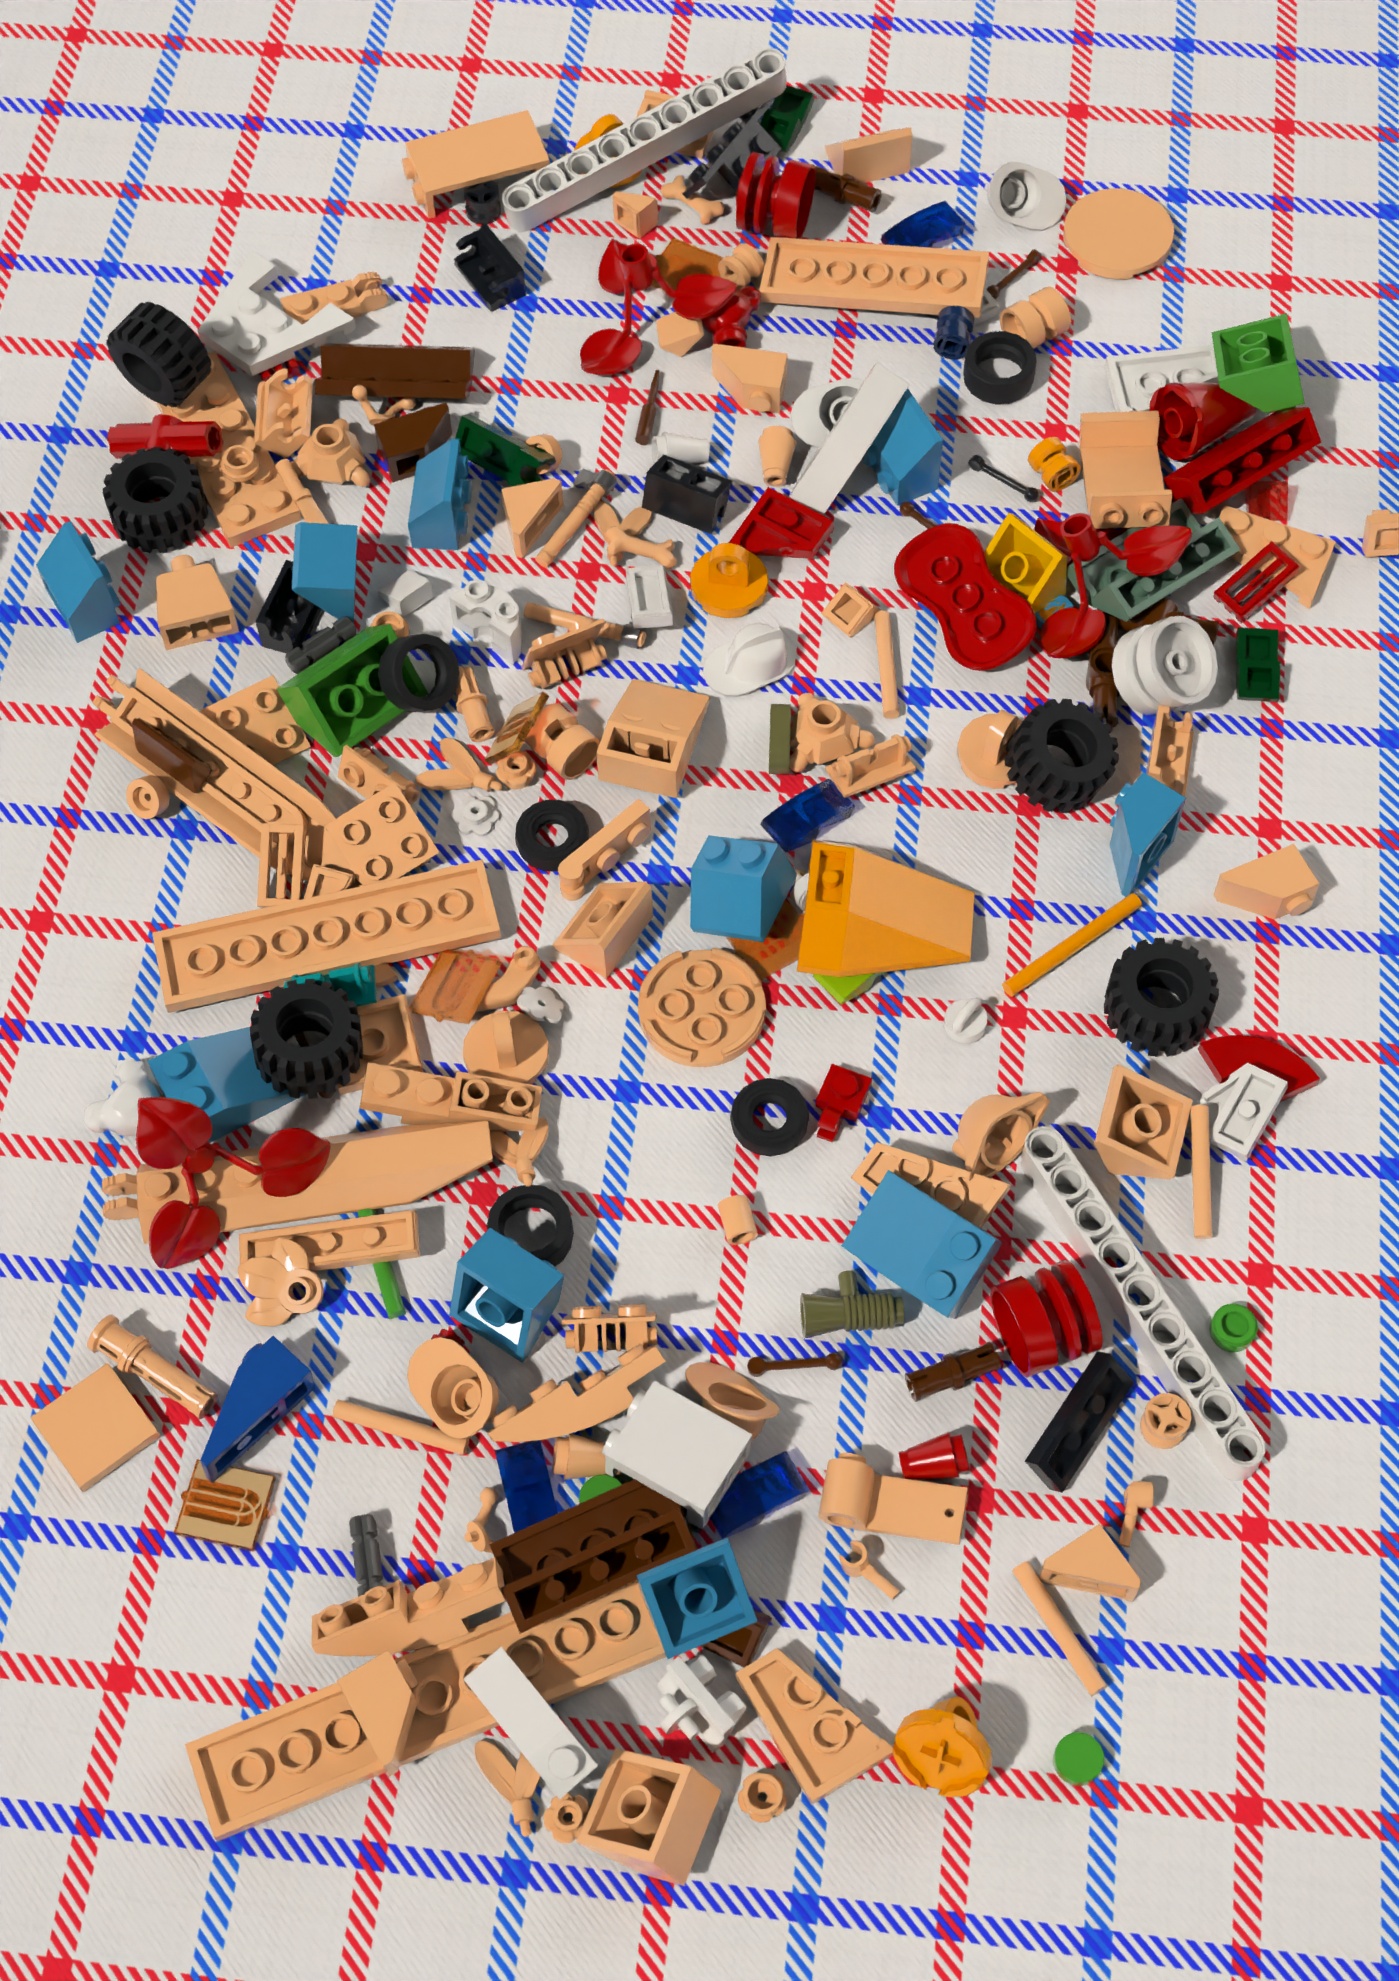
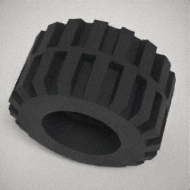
M141 302L107 336L108 352L121 374L139 392L161 405L170 407L180 406L211 373V359L199 337L181 318L161 305H155L152 302Z
M153 447L151 451H145V448L136 450L137 454L131 456L128 453L121 457L123 462L120 464L114 463L110 468L112 474L105 476V487L103 488V497L118 537L122 541L126 540L131 548L136 549L141 546L142 552L151 553L153 549H158L159 553L167 552V548L173 546L176 550L183 547L182 542L185 540L191 542L195 539V531H202L205 526L204 519L208 518V504L198 469L195 464H191L190 458L184 454L178 456L177 450L171 448L167 451H162L161 447ZM157 497H166L158 502L146 503Z
M1064 698L1059 704L1055 699L1046 701L1043 706L1039 704L1027 715L1008 742L1005 749L1008 753L1004 757L1005 766L1011 769L1008 771L1007 776L1010 782L1016 781L1018 784L1015 790L1020 796L1025 793L1030 797L1027 802L1033 806L1040 803L1043 805V810L1052 812L1057 807L1060 813H1068L1072 807L1078 810L1083 808L1087 802L1089 803L1116 770L1114 766L1119 760V754L1115 752L1118 747L1117 738L1110 737V733L1113 731L1110 724H1103L1100 720L1102 715L1096 710L1094 713L1088 711V705L1079 702L1076 706L1073 705L1072 699ZM1047 745H1053L1064 750L1072 758L1075 767L1059 762L1051 754Z
M1155 938L1153 944H1149L1146 939L1139 941L1135 950L1129 946L1123 951L1121 959L1117 958L1113 965L1104 997V1014H1108L1107 1024L1110 1030L1118 1029L1116 1038L1122 1043L1129 1040L1132 1043L1130 1049L1138 1053L1141 1048L1149 1050L1148 1056L1157 1057L1159 1051H1165L1166 1057L1176 1055L1178 1047L1185 1052L1192 1048L1194 1041L1199 1042L1203 1038L1206 1028L1208 1029L1219 996V988H1216L1218 978L1216 972H1209L1211 967L1209 960L1206 957L1199 959L1197 957L1199 950L1193 946L1188 950L1181 947L1182 941L1174 939L1172 944L1165 943L1164 938ZM1147 987L1166 988L1178 996L1182 1005L1174 1008H1160L1147 1002L1139 991Z
M305 979V984H297L296 980L287 982V988L281 989L279 986L270 990V999L262 997L258 1002L259 1011H253L251 1016L250 1037L257 1070H260L261 1078L266 1084L272 1082L273 1089L279 1093L286 1089L289 1090V1096L299 1099L300 1094L304 1093L308 1094V1099L318 1098V1092L325 1091L327 1095L336 1092L335 1085L339 1083L344 1087L351 1081L350 1073H357L360 1068L359 1059H363V1042L357 1006L353 1000L348 1001V994L340 988L334 992L332 983L324 981L322 985H316L315 979ZM304 1031H317L327 1035V1038L322 1042L308 1047H298L286 1042L295 1034Z

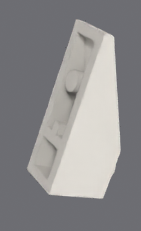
M501 1646L463 1678L559 1800L598 1766Z

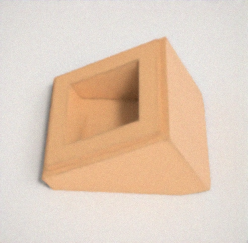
M618 191L613 194L614 221L637 238H642L658 224L657 199L650 196Z
M673 312L656 321L660 348L680 357L685 355L704 336L701 319H687Z
M845 582L821 614L851 638L874 619L875 613L881 611V609Z

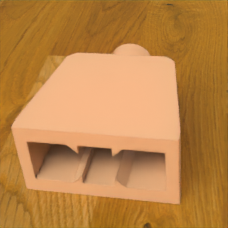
M179 555L173 558L170 563L172 571L160 574L156 578L157 623L166 650L239 633L232 604L213 566L208 563L195 566L193 557L189 555Z

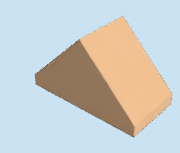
M556 478L501 489L504 514L515 555L521 559L564 506L562 481Z
M1098 1524L1045 1559L1039 1576L1042 1583L1128 1601H1134L1141 1581L1101 1524Z

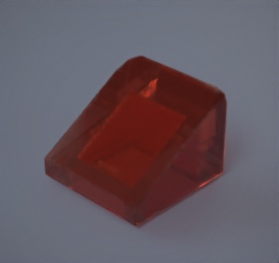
M1257 481L1244 489L1247 513L1272 521L1288 520V481Z

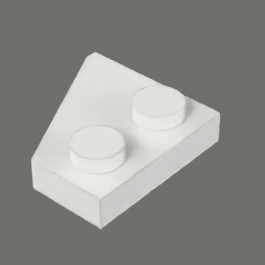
M1246 1063L1230 1074L1227 1081L1215 1084L1203 1092L1202 1098L1191 1106L1207 1105L1209 1107L1210 1144L1247 1161L1287 1090L1288 1082ZM1191 1109L1185 1131L1191 1134Z

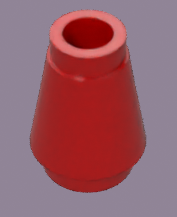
M947 1432L899 1452L904 1479L959 1478V1473L970 1471L962 1434L950 1436V1432Z

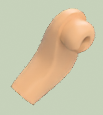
M522 946L514 952L513 959L504 975L497 981L489 984L476 1008L477 1012L508 1007L517 1003V999L522 995L523 989L530 987L540 969V958L533 948Z

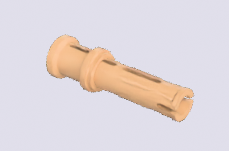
M114 1315L104 1317L92 1331L87 1341V1348L92 1352L100 1351L118 1363L117 1368L122 1373H135L172 1400L184 1406L199 1419L204 1418V1415H207L215 1405L218 1398L217 1393L203 1386L177 1366L158 1355L151 1349V1344L143 1335L136 1337L119 1325V1319Z

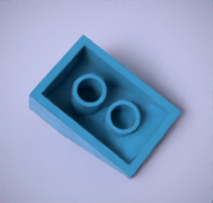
M250 1027L186 1041L147 1061L164 1097L179 1099L197 1105L209 1116L212 1123V1134L208 1140L210 1143L298 1099L290 1097L289 1090L287 1089L282 1093L275 1091L272 1082L266 1084L261 1078L260 1070H257L254 1060Z
M888 1170L841 1246L945 1317L956 1319L1003 1242Z

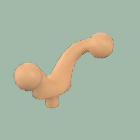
M357 385L352 390L353 397L360 401L369 423L373 426L374 424L394 418L401 409L412 410L416 404L413 397H403L402 400L391 406L382 415L378 414L366 397L367 390L364 386Z
M487 1487L480 1493V1500L483 1506L477 1517L468 1523L465 1541L471 1542L478 1551L492 1553L489 1544L494 1541L489 1539L484 1527L492 1506L498 1500V1493L494 1488Z

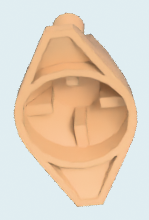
M1041 1092L1021 1097L995 1094L980 1098L970 1105L962 1115L958 1126L959 1139L953 1144L952 1151L965 1161V1170L988 1178L992 1177L1009 1165L1021 1153L1028 1133L1037 1128L1050 1100Z

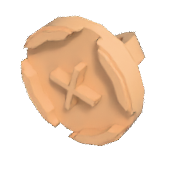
M1001 709L998 714H986L972 720L962 730L958 741L957 755L965 775L978 785L992 789H1002L1005 785L1015 783L1014 786L1018 785L1016 781L1010 782L1007 773L1011 768L1005 766L1004 757L1008 753L1005 750L1007 744L1023 722L1018 716Z
M498 1011L482 1017L471 1026L464 1039L463 1059L468 1073L534 1084L536 1078L541 1075L542 1071L544 1073L548 1065L549 1044L543 1028L530 1016L518 1011Z

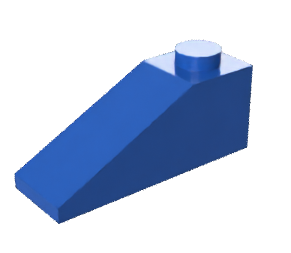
M272 1336L264 1344L258 1343L245 1354L242 1364L237 1369L200 1459L205 1476L211 1483L315 1389L311 1370L275 1336Z

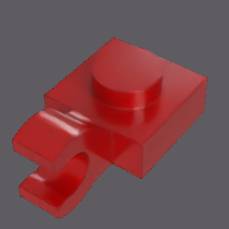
M831 1064L816 1098L815 1107L824 1110L818 1122V1127H820L817 1133L818 1138L833 1143L843 1118L857 1121L871 1089L872 1078Z

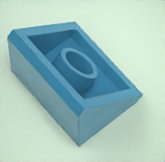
M300 522L295 525L292 590L336 619L346 616L354 623L357 525Z
M728 1538L636 1575L641 1595L667 1659L758 1622Z

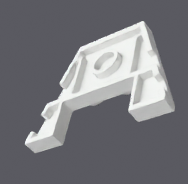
M253 251L247 255L199 327L198 334L201 342L249 375L254 376L295 358L294 352L309 345L317 348L328 343L327 337L342 331L346 335L356 329L354 318L331 302L307 322L301 324L259 296L257 293L275 280L278 275L275 265Z

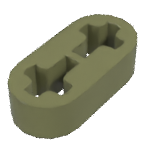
M771 704L769 774H789L791 704Z

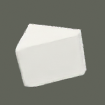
M410 570L378 591V594L403 618L433 598L431 582L426 577Z

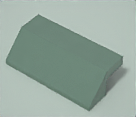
M1181 498L1171 504L1169 526L1189 527L1192 530V537L1177 562L1168 570L1157 575H1134L1127 568V559L1121 560L1102 545L1097 557L1091 561L1082 562L1088 603L1094 608L1128 621L1230 558L1241 549L1219 517L1201 527ZM1147 527L1131 528L1112 539L1111 542L1119 549L1125 550V539L1132 533ZM1074 563L1067 567V577L1079 593Z

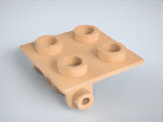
M586 618L569 626L568 633L555 637L553 633H548L531 642L533 647L528 649L521 666L522 670L532 667L533 671L528 673V677L533 688L540 686L544 689L547 686L560 682L561 677L564 680L569 678L562 658L563 655H565L569 667L575 676L580 674L579 666L582 672L601 666V661L607 659V654L602 644L595 646L594 642L605 623L604 619L592 623L590 618Z
M273 675L200 710L203 715L273 766L311 747L302 728L296 724L276 688L279 685Z
M396 782L325 825L362 886L400 878L417 867L418 869L431 861L430 858L440 853Z
M647 1304L619 1305L618 1314H601V1306L574 1307L572 1315L565 1316L562 1319V1325L574 1324V1330L565 1331L566 1349L575 1348V1353L598 1351L597 1325H601L602 1350L607 1352V1324H615L616 1351H621L620 1324H625V1350H629L641 1343L645 1350L648 1348V1345H657V1327H648V1321H656V1312H647Z

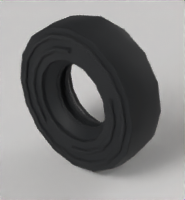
M544 800L531 805L521 814L516 824L515 842L521 857L530 866L542 871H558L559 864L589 840V827L583 813L573 804L562 800ZM548 824H558L567 830L568 837L560 846L546 847L540 844L536 838L539 829Z
M766 1078L753 1081L741 1089L733 1101L730 1120L733 1133L744 1148L755 1154L771 1157L785 1154L798 1146L807 1132L809 1112L805 1098L796 1087L784 1080ZM768 1103L780 1106L787 1116L784 1125L774 1131H766L757 1127L753 1121V1113L759 1106Z

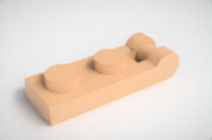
M637 799L559 864L560 890L565 899L574 901L582 898L585 893V884L601 871L606 872L618 862L620 856L630 847H637L646 840L651 831L650 808L640 799Z

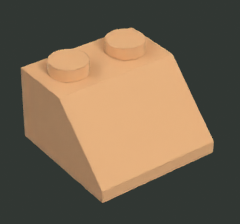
M615 1748L576 1842L643 1875L684 1886L721 1790L692 1766Z

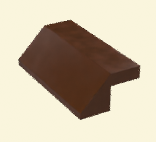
M327 343L321 345V377L315 379V395L353 396V388L357 385H362L367 390V396L466 399L471 393L475 347Z
M635 1479L489 1544L494 1557L503 1570L505 1586L501 1588L519 1633L528 1631L638 1581L636 1576L638 1574L698 1550L682 1506Z

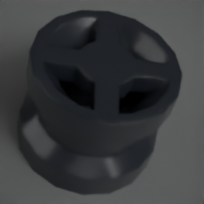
M494 180L464 187L465 210L471 222L481 225L490 224L500 217V192L498 184Z

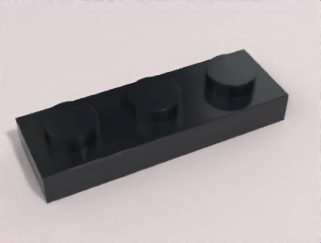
M1096 1352L1025 1460L1026 1464L1050 1490L1063 1493L1134 1384L1133 1380L1109 1353Z

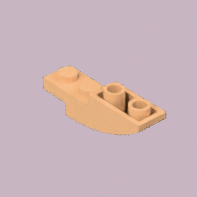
M368 1062L359 1109L402 1116L401 1124L408 1125L488 1121L489 1131L535 1130L538 1123L543 1086L456 1071L455 1077L452 1078Z
M641 1343L620 1355L617 1359L621 1365L607 1375L601 1368L578 1383L582 1389L578 1394H575L568 1381H563L557 1385L553 1378L529 1393L534 1400L520 1410H517L515 1405L512 1404L492 1417L490 1420L494 1427L486 1431L492 1441L524 1442L559 1437L592 1427L629 1408L634 1398L627 1387L666 1361L656 1346H649L644 1350Z
M494 1557L480 1564H471L461 1572L437 1582L425 1583L410 1593L406 1592L400 1580L385 1586L374 1587L364 1595L340 1605H331L320 1613L313 1615L312 1648L316 1654L374 1656L380 1655L387 1650L391 1654L417 1650L469 1633L468 1616L506 1601L501 1588L504 1586L503 1570Z

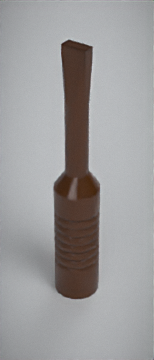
M655 370L647 403L642 406L635 441L639 445H648L650 442L657 411L654 403L658 390L659 370Z

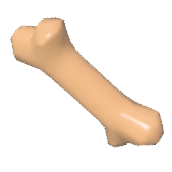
M682 175L676 176L672 183L661 186L663 198L680 200L698 211L701 216V224H708L712 217L724 214V204L721 201H709L696 193L686 199L682 195L687 188L685 178Z
M612 526L606 531V537L610 541L607 551L611 556L619 552H629L656 560L660 565H664L665 569L673 568L677 562L672 554L675 544L671 539L664 543L656 544L630 537L617 526Z

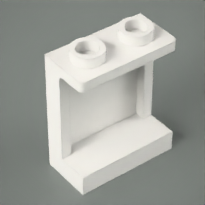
M654 1380L646 1394L639 1392L633 1399L627 1411L629 1420L621 1431L614 1429L606 1440L602 1450V1454L605 1455V1473L614 1477L618 1471H621L687 1508V1521L703 1530L750 1455L752 1434Z

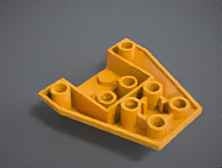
M812 839L797 972L846 977L970 961L975 892L855 845Z

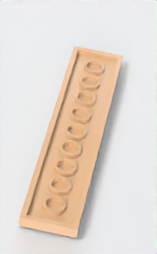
M638 1581L523 1633H519L510 1612L469 1629V1633L444 1643L421 1648L394 1659L397 1663L405 1658L419 1684L411 1689L417 1701V1706L399 1767L500 1726L463 1680L500 1646L549 1705L667 1657L641 1595ZM338 1683L185 1744L210 1827L217 1842L386 1773Z

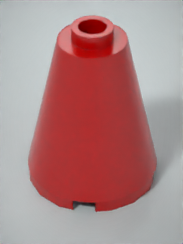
M1169 383L1154 392L1150 401L1149 411H1158L1157 446L1169 458L1182 460L1192 458L1250 421L1255 416L1257 408L1222 390L1219 383Z

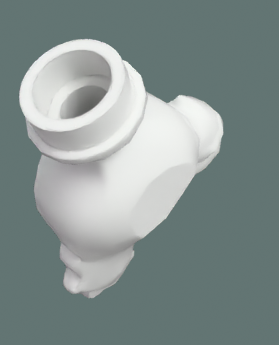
M129 1057L117 1062L113 1075L120 1080L121 1084L109 1098L91 1103L84 1109L83 1121L91 1131L103 1133L109 1130L122 1136H136L138 1099L160 1097L156 1087L148 1080V1074L143 1070L144 1064L142 1061H135L134 1058Z

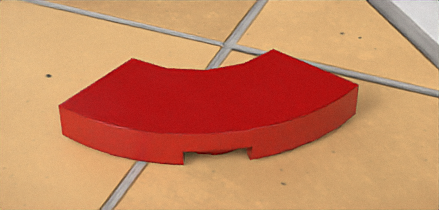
M1230 1035L1201 1042L1198 1047L1199 1053L1219 1084L1227 1081L1230 1074L1246 1063L1287 1081L1288 1088L1280 1102L1317 1086L1320 1080L1315 1071L1297 1054L1286 1047L1266 1039L1245 1035Z

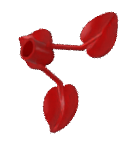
M611 239L600 262L598 280L600 286L606 292L612 294L625 292V327L622 333L616 329H603L590 335L581 347V369L596 375L615 374L631 367L640 357L642 352L641 340L630 336L632 331V289L636 291L645 290L651 286L652 280L656 279L670 298H675L673 301L675 313L683 318L696 320L709 317L719 311L734 296L737 285L730 280L718 276L693 274L681 278L676 285L677 290L672 289L662 277L656 258L648 252L644 245L631 244L627 246L615 239Z
M1077 513L1069 516L1064 521H1050L1038 518L1034 531L1067 556V567L1074 562L1081 602L1079 609L1073 607L1063 608L1050 615L1044 622L1040 639L1048 656L1053 658H1069L1082 654L1092 648L1105 632L1106 617L1104 613L1100 610H1088L1089 603L1082 562L1091 561L1097 557L1100 546L1104 545L1117 558L1121 560L1127 559L1126 565L1132 574L1139 576L1157 575L1168 570L1180 558L1192 537L1191 528L1184 526H1153L1140 529L1125 539V550H1121L1107 538L1104 531L1096 532L1093 522L1087 514Z
M139 1098L136 1148L139 1156L148 1166L157 1169H171L181 1164L183 1167L181 1174L186 1180L190 1195L189 1204L180 1200L169 1201L154 1216L149 1230V1249L154 1262L159 1268L170 1269L200 1258L216 1243L221 1227L219 1217L211 1207L198 1206L199 1196L193 1177L195 1173H203L209 1170L214 1163L215 1156H220L254 1175L262 1174L261 1187L266 1194L274 1197H288L302 1192L319 1177L328 1161L331 1149L330 1142L305 1129H283L272 1134L263 1143L259 1151V1162L261 1165H253L226 1151L219 1143L211 1144L208 1141L212 1134V1123L209 1116L199 1106L174 1098Z

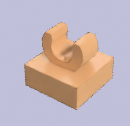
M1389 509L1372 510V515L1366 516L1362 544L1365 557L1399 555V513H1391Z

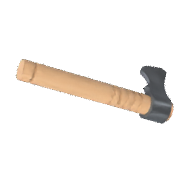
M582 469L578 473L573 485L576 488L587 485L590 489L535 557L539 565L547 568L600 499L606 497L617 484L616 476L611 471L601 470L597 473H592Z
M527 602L524 608L525 618L564 628L589 618ZM590 618L592 623L598 621L597 619ZM605 622L598 636L611 640L615 639V641L621 642L623 646L638 649L645 642L646 628L634 629L633 622L625 624V626Z

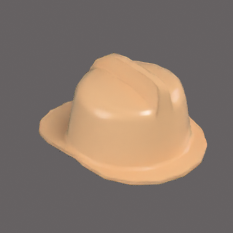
M439 1337L427 1340L416 1349L409 1361L407 1373L409 1389L417 1403L441 1431L449 1437L464 1439L475 1435L486 1423H492L490 1419L496 1415L499 1403V1389L494 1378L482 1369L465 1348L454 1340Z
M698 1362L689 1365L685 1370L686 1381L702 1397V1407L751 1433L752 1441L761 1433L767 1418L775 1417L780 1411L778 1405L765 1397L751 1382L738 1372L725 1366Z

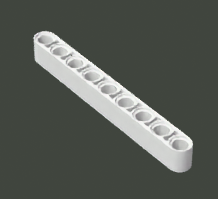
M774 48L760 50L510 185L505 189L502 196L509 226L518 232L529 231L779 96L784 92L787 82L784 55Z
M1040 1126L1034 1128L1025 1139L1021 1155V1166L1024 1173L1166 1391L1178 1395L1189 1406L1192 1416L1190 1427L1219 1472L1232 1481L1249 1479L1255 1473L1265 1454V1443L1262 1436L1062 1135L1051 1127ZM1045 1149L1052 1154V1157L1040 1158L1033 1153V1150ZM1061 1184L1069 1185L1074 1188L1076 1193L1064 1194L1056 1186ZM1084 1220H1091L1095 1222L1100 1227V1229L1096 1231H1089L1083 1228L1080 1222ZM1109 1256L1116 1257L1123 1262L1124 1267L1113 1268L1104 1261V1258ZM1133 1293L1141 1294L1148 1300L1149 1304L1144 1306L1134 1304L1128 1295ZM1164 1331L1170 1334L1174 1342L1170 1344L1161 1343L1154 1337L1153 1332ZM1189 1369L1197 1374L1200 1381L1194 1383L1187 1382L1181 1378L1178 1370ZM1208 1407L1216 1408L1224 1415L1225 1420L1221 1422L1213 1421L1205 1415L1203 1409ZM1236 1446L1245 1449L1249 1453L1251 1460L1243 1462L1235 1459L1229 1448Z

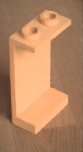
M528 110L405 142L407 157L402 159L407 180H414L412 190L417 205H424L428 218L436 217L433 201L434 195L529 170L532 174L550 164V159Z
M1158 411L1081 413L1079 450L1087 511L1095 529L1169 526L1172 490L1164 489L1157 447L1160 421Z

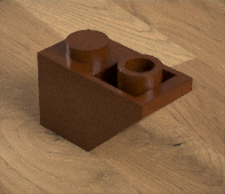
M447 403L426 407L410 414L374 424L378 450L392 483L415 476L417 462L445 444L452 434Z

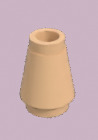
M770 426L763 430L758 443L764 475L763 481L769 486L778 487L786 484L796 440L789 428Z
M572 1433L568 1434L567 1437H556L553 1452V1474L564 1475V1480L608 1475L605 1473V1455L602 1454L605 1443Z

